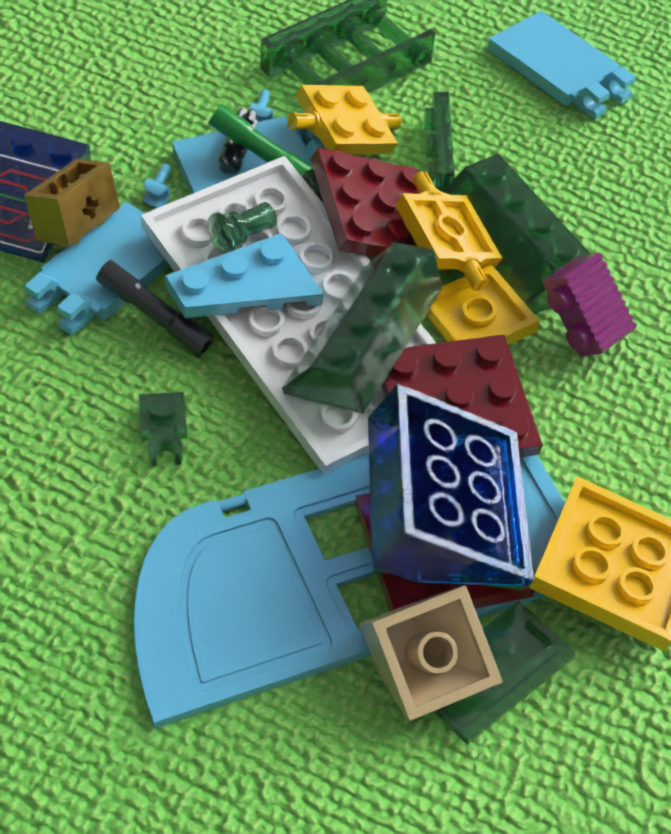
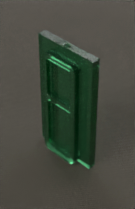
M519 600L482 628L503 682L433 711L466 745L470 744L574 658L575 652Z

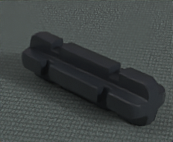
M238 109L236 114L249 122L255 129L258 123L255 110ZM226 138L223 145L225 148L221 150L218 158L220 163L219 169L224 173L230 172L235 174L241 168L243 163L241 159L245 157L247 148Z

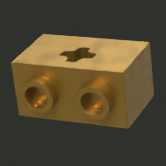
M76 158L24 195L36 241L56 244L58 247H70L77 244L82 236L94 227L104 224L106 218L120 209L110 162Z

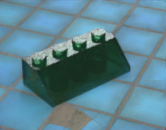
M500 154L465 166L443 191L449 195L467 196L502 257V260L495 269L534 315L550 308L547 302L548 292L542 280L554 274L555 271L565 266L566 263L571 262L572 259L591 254Z
M394 242L365 265L283 385V393L363 414L442 290L434 250Z

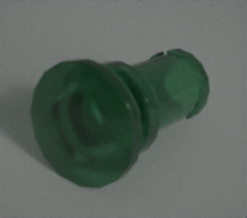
M263 202L240 213L230 211L224 215L220 212L211 214L207 223L208 232L217 250L225 254L235 250L237 245L244 244L247 241V237L275 227L277 218L272 206L267 202Z

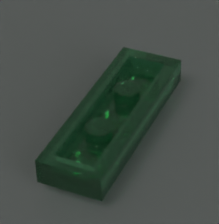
M433 92L431 108L425 107L423 116V130L430 131V134H426L425 158H432V161L427 163L426 172L429 174L436 189L451 195L455 170L449 92Z

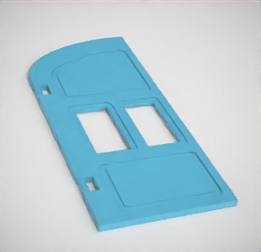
M399 445L359 456L325 474L319 468L243 491V494L218 502L216 499L194 506L174 517L159 532L151 544L142 565L137 584L134 611L135 649L139 677L154 729L371 656L362 630L358 631L338 589L339 586L377 574V572H374V563L369 548H363L325 561L306 519L355 504L356 495L413 485V474H407ZM537 455L511 459L520 546L532 577L565 503ZM509 459L483 463L489 467L491 472H505L506 478H494V480H498V483H496L498 491L507 497L509 519L517 536ZM481 464L462 466L460 468V476L485 472L486 468ZM454 467V472L434 470L415 473V484L457 477V467ZM494 467H499V468H498L499 470H501L500 467H502L503 470H502V471H498L497 468H495L496 471H494ZM245 505L248 508V511L225 518L222 513ZM535 591L534 597L476 608L475 611L478 618L481 619L546 597V595Z

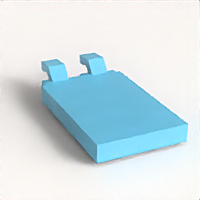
M539 11L489 38V52L565 107L574 102L579 110L597 119L606 113L607 107L600 103L609 99V97L620 104L632 98L633 92L626 88L635 83L636 77L623 66L620 67L618 63L543 11Z
M285 116L258 122L255 130L281 148L297 155L311 166L310 158L317 147L325 149L321 140L308 129L291 130L290 126L287 125V118ZM219 131L172 142L173 155L190 194L267 162L247 149L245 157L241 159L243 161L241 168L237 173L222 172L219 169L220 163L218 158L221 150L225 148L223 145L227 137Z
M125 201L120 205V209L105 219L104 224L94 227L82 236L77 244L66 247L40 268V272L25 285V292L31 295L26 300L27 307L40 315L57 303L64 294L67 298L57 306V312L64 316L58 321L59 328L70 335L75 334L87 325L95 315L104 321L126 304V302L96 281L99 270L107 261L113 260L139 279L144 287L148 286L170 267L141 227V215L145 213Z

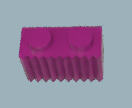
M599 252L576 257L555 271L554 274L542 280L548 292L547 302L550 308L559 314L567 330L566 340L570 347L578 352L580 357L604 353L637 327V324L633 322V316L629 314L630 309L625 306L626 301L621 298L622 293L618 291V286L614 283L615 278L610 276L611 271L606 268L607 263L603 261V255Z

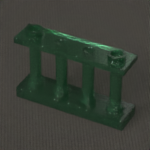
M346 0L262 38L260 69L269 77L289 69L306 85L363 86L369 93L431 63L436 33L429 29L411 38L386 17L388 0ZM377 28L396 45L382 51L366 38L363 33ZM348 41L368 59L352 65L333 47ZM319 55L338 73L323 80L303 61Z

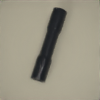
M109 260L101 267L96 276V281L124 302L135 306L198 357L202 356L211 346L214 335L191 318H185L182 313L176 311L144 287L139 279L116 262Z

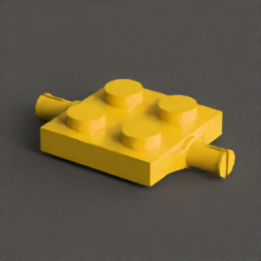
M302 85L295 97L304 113L292 112L287 117V125L290 126L291 130L308 129L321 140L325 149L342 151L351 155L391 154L398 143L390 129L397 130L402 123L399 113L379 112L363 86Z
M426 171L418 172L413 176L412 182L420 194L403 193L395 206L422 253L423 259L430 269H457L464 272L473 291H480L486 288L489 280L486 278L482 268L489 265L495 268L502 260V257L467 196L449 195L440 192L435 188Z

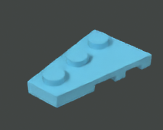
M282 233L165 275V287L185 318L238 313L241 307L266 305L267 310L283 309L284 303L306 301L307 306L322 305L323 292Z

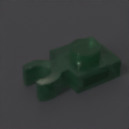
M184 392L139 394L141 441H149L148 461L150 465L157 466V455L162 451L172 452L175 465H181L183 461V444L181 439L187 438Z

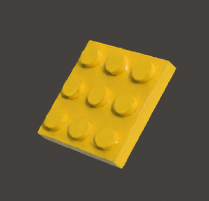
M577 476L571 486L529 588L665 652L671 644V519Z

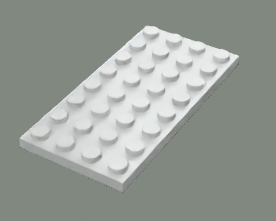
M285 156L141 215V227L174 272L282 233L323 292L322 305L307 306L306 301L284 303L283 309L267 310L266 305L241 307L238 313L207 317L318 469L320 468L324 474L397 439L374 363L376 351L435 344L436 342L366 256L338 251L325 205Z

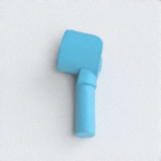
M267 89L261 91L257 103H251L250 109L255 110L257 113V122L274 118V110L266 107L270 97V92Z
M168 164L161 166L156 178L145 180L144 189L147 191V194L143 198L144 203L156 208L167 204L171 192L170 187L164 185L171 171V167Z

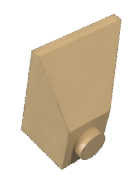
M466 585L405 605L359 624L377 672L407 721L421 717L503 682Z

